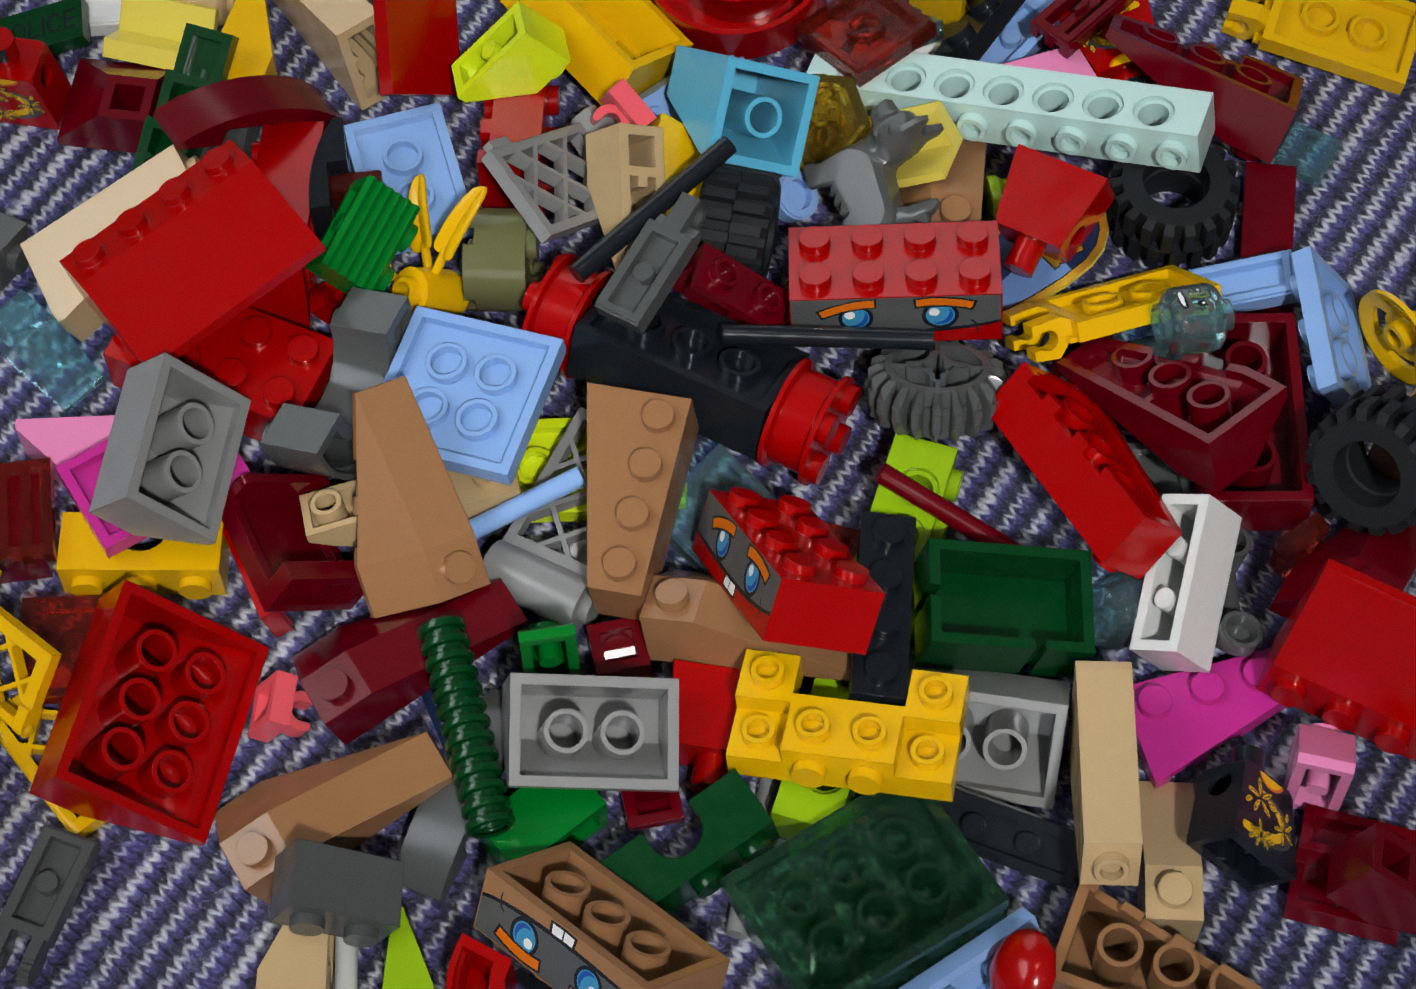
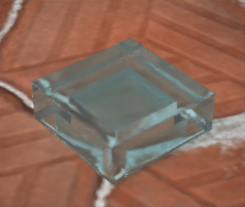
M1295 121L1275 158L1274 164L1297 166L1296 178L1319 188L1340 150L1342 141Z

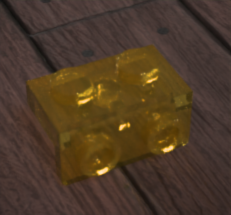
M813 74L820 76L800 165L801 171L804 172L803 166L810 163H821L837 151L861 140L871 127L868 113L864 108L853 77Z

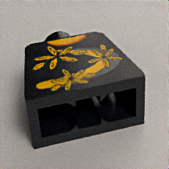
M1240 745L1231 750L1230 763L1204 770L1199 775L1186 844L1246 891L1251 892L1297 880L1293 799L1287 789L1264 771V751L1256 746Z

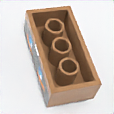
M571 841L487 868L473 926L493 941L499 949L507 952L530 970L537 979L545 982L551 988L722 989L730 962L729 958Z

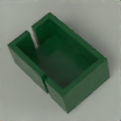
M928 538L914 562L913 571L914 610H920L914 620L915 666L1018 674L1022 667L1028 664L1029 675L1073 678L1075 661H1090L1096 654L1090 551Z

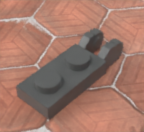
M48 824L44 825L0 914V974L3 972L14 951L16 937L30 942L18 965L16 983L27 988L32 987L36 983L39 973L46 963L48 948L53 949L101 848L97 841Z

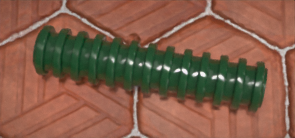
M453 615L439 616L426 621L417 629L418 640L423 642L421 654L428 658L424 666L426 672L432 674L428 680L431 689L436 690L432 696L433 703L436 706H440L437 709L436 715L437 719L443 722L440 728L441 735L448 739L444 744L445 752L452 755L448 761L449 768L452 771H456L453 774L452 781L456 787L460 788L456 794L457 801L464 804L460 813L461 817L468 821L464 827L465 834L476 839L492 838L510 830L515 825L516 820L514 814L507 812L512 804L510 798L503 795L507 791V784L503 779H499L503 774V768L501 764L495 762L499 757V752L495 746H491L495 741V736L491 730H488L491 724L490 717L483 713L486 711L487 704L482 697H479L483 692V688L478 681H475L478 678L479 672L474 665H471L475 657L474 653L468 649L471 641L470 637L464 633L467 628L466 621L462 617Z

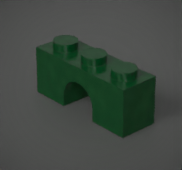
M733 769L689 800L696 818L703 826L701 840L693 851L678 858L664 857L655 852L644 836L640 834L599 863L675 919L680 914L679 908L696 896L705 898L718 891L726 883V875L744 862L746 865H753L761 861L773 850V842L780 838L774 821L736 769Z

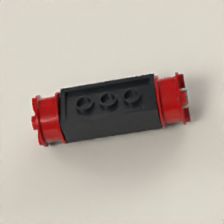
M572 253L558 254L542 281L538 282L535 280L530 284L522 301V309L527 311L521 329L564 340L566 354L559 368L562 376L576 378L585 383L692 399L699 426V435L752 459H755L757 456V462L762 467L766 468L775 463L798 474V482L804 486H808L811 483L818 485L828 468L830 455L835 454L839 456L846 447L852 428L845 425L858 404L862 388L855 385L854 378L845 376L838 381L816 371L814 361L809 359L810 354L790 346L721 345L722 323H741L669 292L642 335L600 315L594 307L597 298L614 272L611 270H606L601 274L595 272L581 283L574 278L569 270V266L579 258Z

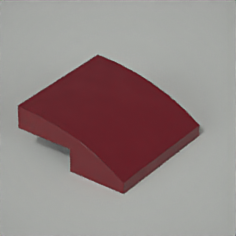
M1306 804L1296 844L1297 880L1289 881L1282 918L1395 946L1400 931L1370 924L1325 896L1331 850L1375 823L1382 825L1415 847L1416 830Z

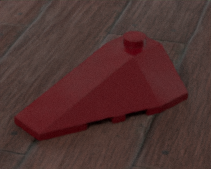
M1118 13L1114 14L1105 35L1111 43L1158 85L1214 92V135L1223 143L1232 146V151L1239 157L1253 162L1261 159L1271 164L1297 112L1304 81L1303 78L1245 54H1242L1239 63L1226 59L1217 52L1218 48L1216 45L1205 41H1200L1199 44H1190L1189 46L1179 44V37L1170 30Z
M1105 337L1086 341L1057 362L1058 371L1172 469L1215 494L1221 492L1256 466L1288 396L1287 386L1247 366L1230 363L1225 370L1202 365L1201 357L1184 354L1180 361L1154 356L1150 346Z
M1416 524L1413 527L1408 526L1402 533L1391 535L1387 530L1382 536H1371L1367 527H1364L1358 533L1346 526L1292 567L1269 610L1288 619L1328 558L1406 592L1416 574Z
M498 579L491 581L489 585L442 603L380 618H368L338 627L293 656L292 659L299 682L323 723L347 745L431 690L428 680L432 674L426 672L424 666L428 658L422 656L421 645L423 642L418 640L417 629L426 621L445 615L462 617L466 621L467 628L464 633L470 637L471 644L468 649L474 653V661L518 633V630H522L530 625L503 580Z

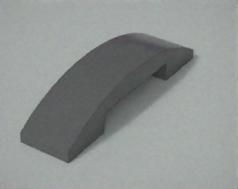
M492 688L483 698L487 704L486 711L483 713L490 717L491 724L488 730H491L495 736V741L491 746H495L499 752V757L495 762L502 765L504 772L505 766L501 742L502 691ZM445 753L443 757L448 764L449 758L452 755ZM453 782L418 805L397 860L405 862L403 889L441 905L467 858L464 846L469 838L464 830L465 824L468 821L464 820L460 813L464 804L459 803L456 797L457 791L460 788L456 787Z

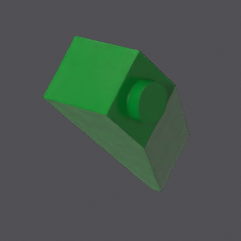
M543 621L532 625L529 629L518 630L524 673L581 675L576 630L573 622L560 624L555 621Z

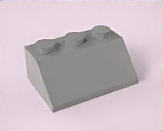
M166 352L127 369L89 513L135 536L202 545L216 543L251 400Z
M909 659L908 690L913 669L969 676L970 698L962 736L956 786L1001 802L1053 809L1069 708L1070 682L999 672L915 666V660Z
M510 672L502 685L501 742L507 788L678 792L679 678Z

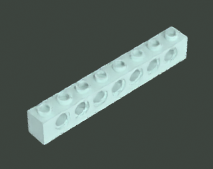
M821 40L818 46L860 79H863L903 52L901 50L872 47L868 50L866 46L858 45L850 58L847 55H838L847 43ZM817 49L806 72L820 76L811 118L853 124L854 119L870 116L872 108L885 99L892 100L898 109L941 101L964 140L1013 147L1021 144L1034 150L1200 173L1215 132L1214 92L905 51L866 79L858 80Z

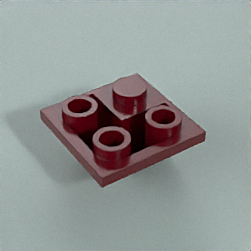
M79 58L57 138L59 145L136 153L146 115L151 117L154 115L166 70L136 63Z

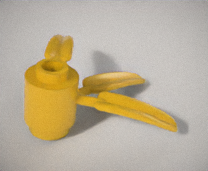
M419 174L411 182L408 199L412 204L418 205L420 210L413 221V224L418 226V231L410 246L413 252H421L423 267L410 266L402 269L399 274L395 272L391 282L394 283L392 294L408 296L412 314L416 306L460 315L466 310L469 301H465L462 276L458 275L454 270L444 269L443 267L446 261L453 258L486 197L487 187L478 186L472 188L451 211L434 241V249L439 254L433 265L430 250L432 234L425 175Z

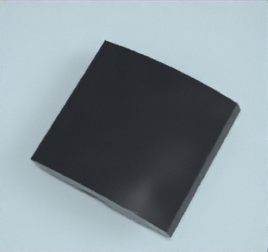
M342 117L332 118L324 130L317 145L310 172L309 209L315 235L320 241L325 234V230L330 225V221L335 216L340 203L343 201L345 194L348 192L349 186L355 181Z

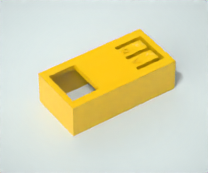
M518 0L499 1L509 10ZM519 0L563 28L571 62L565 69L601 106L603 104L600 100L622 78L639 95L670 76L677 45L693 46V43L651 0Z

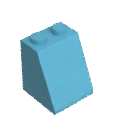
M677 45L667 96L700 155L721 137L725 136L731 140L737 150L725 163L798 178L820 76Z

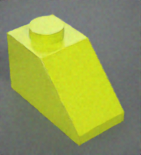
M518 0L451 67L458 99L468 103L537 94L551 80L558 78L563 73L571 59L563 28Z

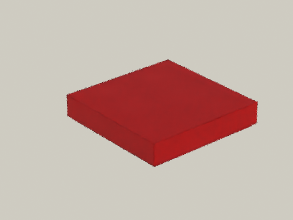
M373 0L380 96H457L451 67L460 57L456 0Z

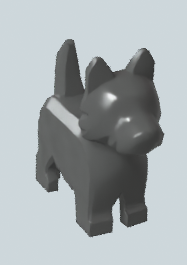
M885 99L872 108L870 113L872 131L866 137L837 151L821 163H810L803 166L808 188L811 190L823 188L827 198H835L834 206L840 208V215L845 218L841 226L931 223L932 215L935 214L941 202L938 198H933L914 205L904 206L896 173L898 167L916 155L926 142L939 136L944 127L941 123L926 125L929 120L928 115L917 117L913 112L900 111L892 100Z

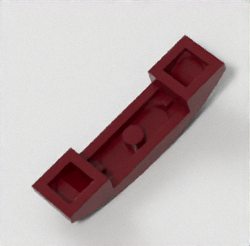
M257 75L224 80L187 92L156 108L153 117L177 149L186 150L222 145L227 130L298 121H324L326 129L332 118L341 117V115L321 90L312 84L292 77Z
M621 618L586 625L595 676L653 678L650 657L640 621ZM620 791L629 832L685 821L679 791Z

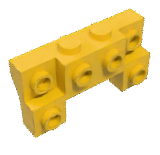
M746 649L735 693L737 709L726 751L728 773L736 769L740 775L792 781L808 788H817L823 785L851 789L863 795L885 793L953 802L962 736L970 698L969 676L913 669L906 705L896 706L799 694L804 675L801 655Z

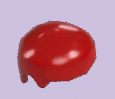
M1026 928L1017 930L1006 938L996 950L989 966L990 989H1053L1056 979V953L1048 937L1038 930Z

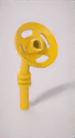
M1372 290L1365 294L1359 303V321L1364 337L1374 355L1393 376L1407 384L1416 385V310H1411L1399 298L1387 291ZM1378 308L1386 313L1383 332L1378 320ZM1399 355H1401L1406 360L1414 362L1415 366L1410 365L1409 363L1404 361Z

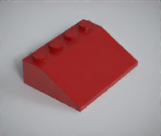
M229 139L221 146L209 150L200 161L179 176L167 180L158 191L140 204L121 213L115 222L94 237L79 243L73 252L59 262L87 304L139 362L143 363L164 352L178 359L325 252L326 249L253 160Z
M1328 558L1276 635L1256 689L1270 695L1283 706L1299 708L1323 719L1326 724L1333 725L1338 730L1349 731L1374 742L1379 749L1387 753L1400 754L1416 762V597Z
M124 579L98 600L29 793L84 817L198 846L206 844L269 647Z

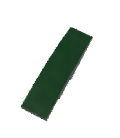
M186 23L174 69H166L156 108L192 90L227 80L239 38L227 33ZM146 115L131 171L174 144L154 117ZM203 148L180 151L188 158L194 155L200 158Z

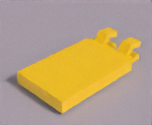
M1232 0L1221 32L1243 41L1253 38L1252 43L1258 44L1257 49L1397 95L1401 94L1406 84L1416 50V3L1407 0H1265L1264 5L1257 2L1264 0Z
M1167 265L1033 301V303L1028 302L1003 311L1002 322L1009 326L1019 325L1020 322L1026 320L1023 323L1024 333L1019 336H1006L1005 344L1007 348L1013 351L1027 350L1028 359L1036 363L1061 359L1069 343H1082L1183 315L1181 311L1185 309L1176 298L1177 290L1167 293L1169 288L1190 286L1182 288L1188 289V296L1196 306L1194 312L1209 308V304L1208 306L1198 305V301L1205 299V296L1213 303L1214 307L1223 305L1221 285L1175 265ZM1198 285L1205 286L1204 293H1202V290L1201 292H1193L1192 289L1199 288L1200 286ZM1048 332V342L1044 346L1039 347L1043 338Z

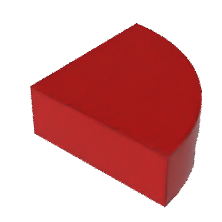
M321 282L310 291V313L330 325L334 311L342 305L347 295L328 282Z

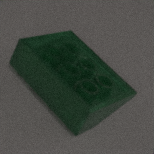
M885 793L859 796L719 880L722 890L778 989H898L1006 918L1009 904L1008 896L937 800Z

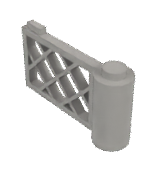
M596 105L589 106L577 114L571 121L572 125L512 143L508 136L488 141L483 147L487 154L481 159L541 244L600 223L587 187L585 135L617 124V122L611 117H604L593 126L590 118L597 110ZM571 141L583 159L568 152L567 142ZM538 154L554 162V169L539 162ZM507 163L524 171V179L515 175ZM568 170L583 177V184L569 178ZM538 179L553 186L554 195L538 187ZM568 195L583 202L584 211L568 203ZM538 205L554 213L553 224L548 221Z
M579 407L533 487L576 466L581 468L587 480L584 468H587V454L579 456L576 446L587 426V409ZM572 452L574 459L567 461ZM587 485L583 487L584 491L558 499L513 521L503 539L496 541L483 559L490 582L502 579L519 607L560 624L573 622L576 631L584 624H592L598 616L587 588V565L573 559L569 548L570 544L587 539V526L564 533L558 513L587 503ZM550 515L553 516L558 536L538 543L523 537L532 521ZM563 547L564 554H561L554 550Z

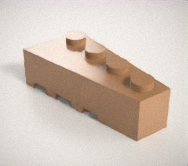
M587 382V588L597 614L640 621L639 616L653 575L660 574L663 571L699 430L692 399Z
M1079 883L1055 951L1056 979L1053 989H1264L1224 963L1218 965L1196 951V945L1176 933L1173 936L1144 918L1146 913L1127 901L1122 904L1100 890L1101 885H1080Z

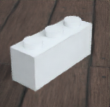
M1162 494L1161 499L1181 529L1182 535L1145 574L1129 650L1162 671L1210 673L1242 517L1211 494Z

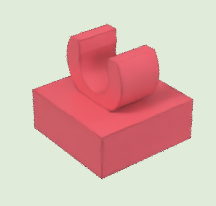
M622 78L600 100L603 105L593 113L590 122L594 126L602 118L611 117L617 123L650 126L657 116L628 82Z
M277 670L256 687L248 731L249 738L269 743L280 733L297 738L310 730L311 724L296 719L292 712L293 707L299 710H307L313 705L305 691H296L297 675Z

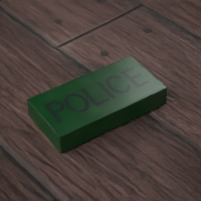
M62 0L0 19V27L8 28L12 32L13 37L40 40L48 45L53 55L90 45L88 4L85 0Z

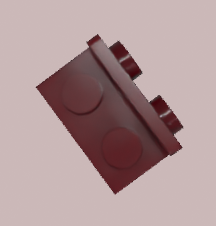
M707 242L697 248L673 286L674 290L683 294L691 302L741 324L782 325L789 298V292Z

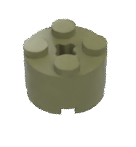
M479 208L469 228H474L473 239H469L468 244H463L462 248L465 301H470L467 309L474 312H527L522 309V301L528 287L535 280L541 282L547 273L546 262H537L541 242L516 208Z

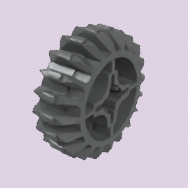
M958 340L934 341L933 350L881 349V354L871 359V366L868 368V378H865L864 395L867 396L870 416L879 420L880 426L894 428V432L897 435L908 433L912 434L915 440L927 437L933 438L935 442L939 438H950L958 441L962 435L976 437L979 430L988 431L993 429L995 422L991 417L994 415L998 404L995 394L1006 383L1007 372L1003 370V362L993 358V352L978 350V346L974 343L960 344Z

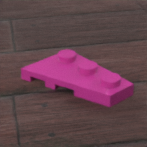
M1271 648L1254 652L1250 656L1235 657L1212 663L1210 673L1181 671L1133 684L1137 751L1148 780L1154 789L1170 782L1173 776L1190 765L1193 767L1208 759L1213 750L1235 736L1242 737L1287 707L1276 702L1270 695L1256 689Z

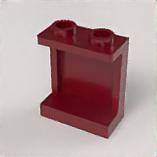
M249 472L238 477L228 491L222 521L265 612L350 610L363 596L354 568V560H344L338 546L309 543L306 537L299 495L329 487L330 482L326 476L303 474L301 472L290 474Z

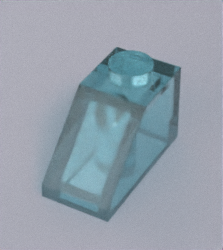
M21 289L0 307V355L66 414L105 380L103 374L61 324L24 290Z

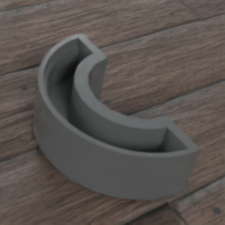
M356 287L350 289L342 305L334 311L331 319L333 363L329 382L324 388L321 400L314 408L283 403L272 423H269L264 429L260 445L264 454L273 463L285 469L341 480L356 479V461L353 459L352 393L383 383L413 315L408 296Z

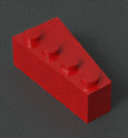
M552 80L537 94L484 100V118H481L480 125L481 150H478L476 162L479 185L487 187V194L482 203L483 208H515L481 159L487 154L483 147L488 141L508 136L511 142L515 143L556 130L557 127H550V116H559L560 86L552 85ZM538 154V161L548 166V158ZM507 163L515 175L524 179V171ZM538 179V187L554 195V187ZM538 205L541 211L545 214V208Z
M298 121L264 125L260 141L252 142L251 159L315 234L309 209V180L313 158L325 130L324 121ZM305 265L249 307L312 331L313 317L310 313L309 295L311 289L317 285V278L314 273L306 269Z
M1023 362L995 394L998 404L994 415L991 417L1091 548V555L1094 560L1108 572L1116 573L1121 571L1141 579L1182 535L1181 529L1111 416L1076 385Z

